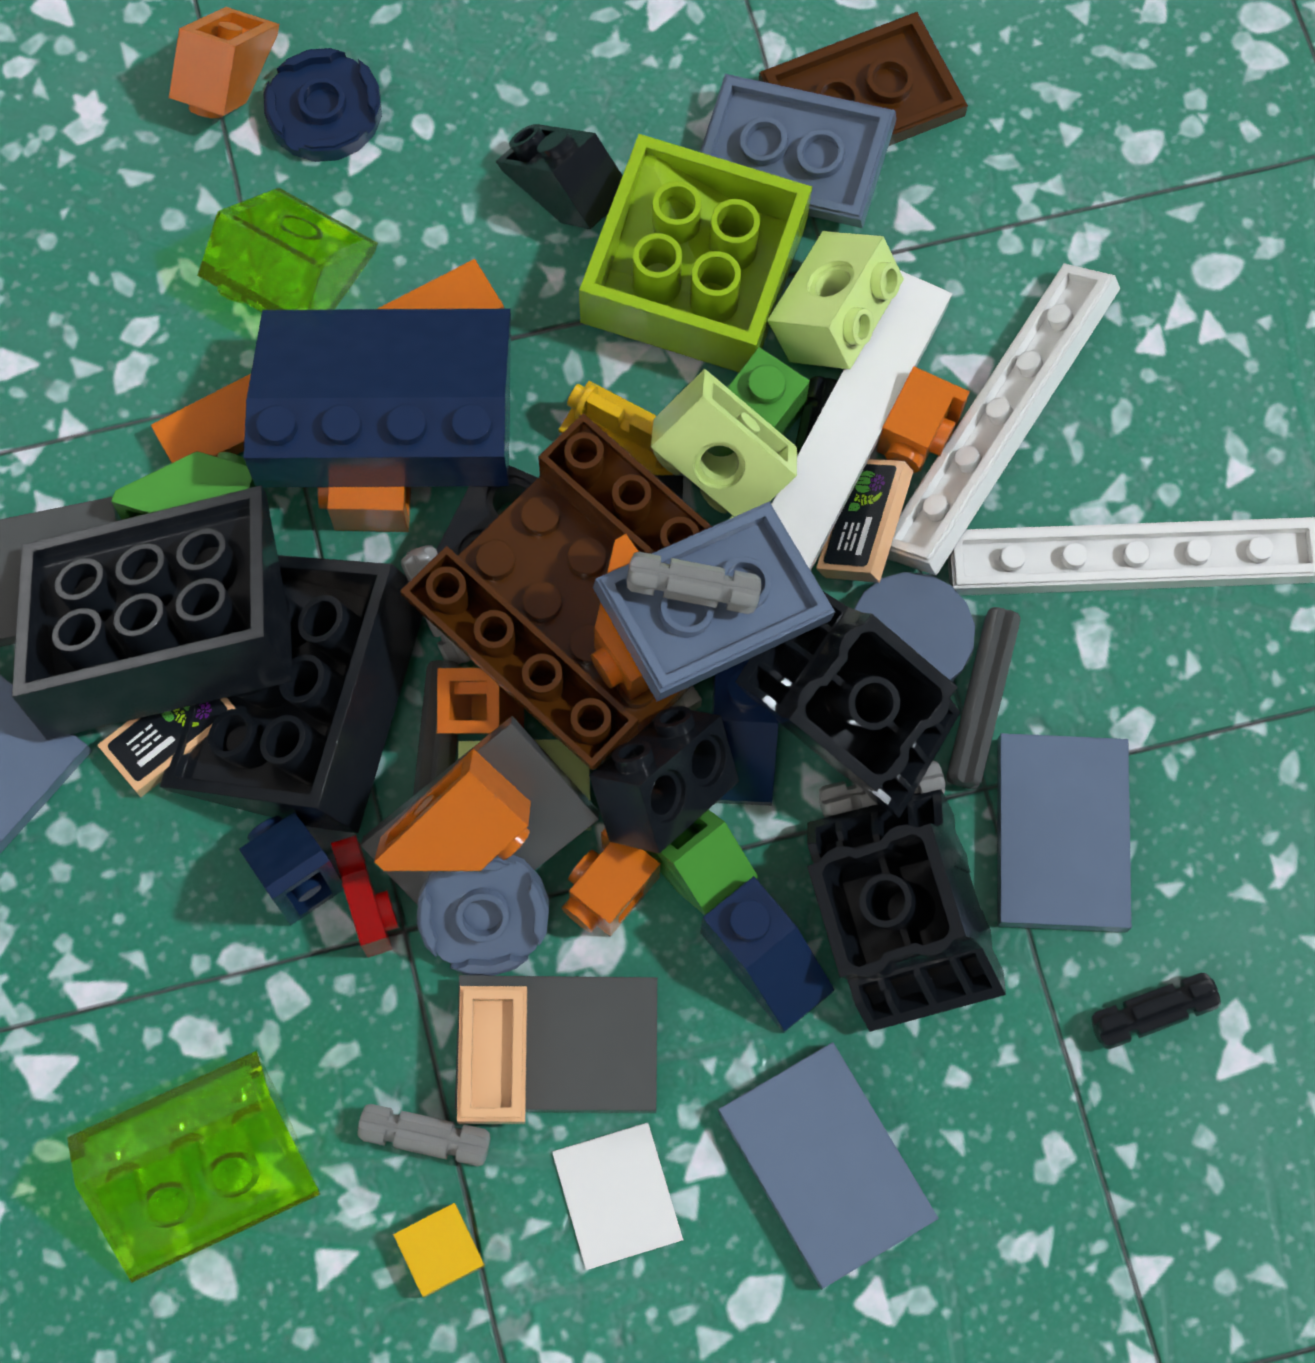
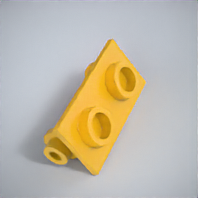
M588 381L585 387L580 384L574 387L567 401V406L571 407V410L558 429L560 433H563L584 413L653 475H674L659 463L653 449L650 447L655 414L591 381Z

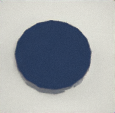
M332 48L309 49L287 58L277 68L278 74L272 79L271 84L268 81L263 93L266 122L276 142L292 155L314 162L340 160L358 152L375 135L382 118L380 89L370 68L359 59V63H357L354 59L346 57L345 52Z

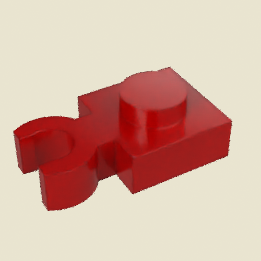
M354 835L332 842L331 847L363 951L367 958L393 950L387 932L399 928L393 905L387 890L375 893L357 836Z

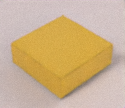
M455 1203L393 1234L423 1298L485 1267L483 1259Z

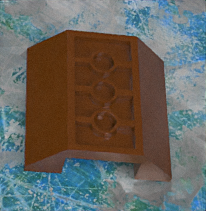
M583 413L538 456L540 476L458 556L446 546L400 590L401 596L593 771L608 760L616 748L633 739L653 722L654 717L659 712L673 706L690 689V687L685 688L657 702L650 689L629 700L619 684L612 689L606 685L597 672L590 656L596 651L594 648V634L600 600L593 589L595 579L607 574L614 542L624 534L628 535L638 552L652 554L712 526Z

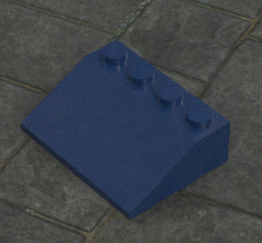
M511 309L262 310L246 399L244 460L255 486L262 485L263 488L509 486Z

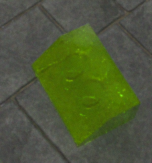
M257 1050L67 1137L75 1187L131 1283L320 1195L319 1187L282 1099Z

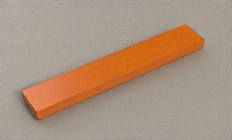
M473 259L377 309H504V305L477 261ZM251 374L151 424L158 441L171 463L196 451L217 457L219 452H229L237 455L244 451L246 399Z

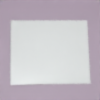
M648 1123L552 1152L586 1270L683 1240Z

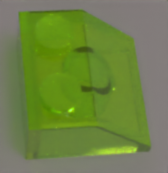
M278 187L217 212L197 276L216 286L217 291L223 297L234 302L246 303L260 312L262 310L336 309L375 254L378 243Z

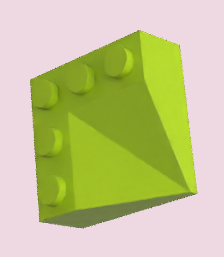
M638 134L579 288L580 323L740 372L758 347L763 348L770 328L767 320L780 300L807 223L812 186Z

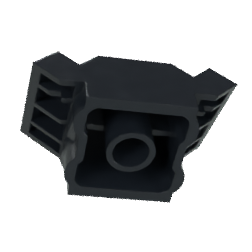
M824 592L835 611L831 620L750 658L735 683L749 698L771 712L781 725L829 765L861 787L874 802L900 818L961 713L950 698L958 687L873 614L863 613L847 607Z
M942 789L923 794H913L900 818L879 804L807 822V845L813 862L807 868L839 976L848 980L855 1006L869 1032L1006 995L1004 971L992 949L991 929L985 919L984 912L980 908L969 874L971 871L968 865V857L956 834L954 813Z

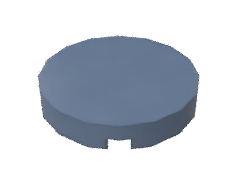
M902 572L881 578L880 583L876 582L863 592L854 608L857 611L871 613L952 682L961 674L974 649L975 624L968 604L951 585L930 574Z
M514 854L506 860L496 856L481 871H430L419 891L417 926L425 947L435 957L438 954L442 960L451 963L450 968L465 975L494 976L515 970L528 960L529 954L536 949L538 944L540 946L547 933L549 899L541 877L524 859Z

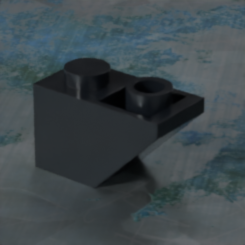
M540 124L529 125L516 133L509 142L510 149L496 161L500 169L560 223L586 229H592L609 213L623 176L596 133Z

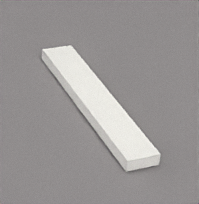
M1065 263L1062 265L949 438L941 456L936 458L901 512L887 559L933 575L938 574L1119 292L1120 286L1115 275Z
M901 270L900 272L904 280L900 285L897 295L891 300L876 325L869 342L865 344L851 369L843 370L797 456V476L776 495L771 504L810 571L881 436L882 427L913 366L917 367L953 294Z
M1315 517L966 529L948 557L949 582L960 596L1315 583Z

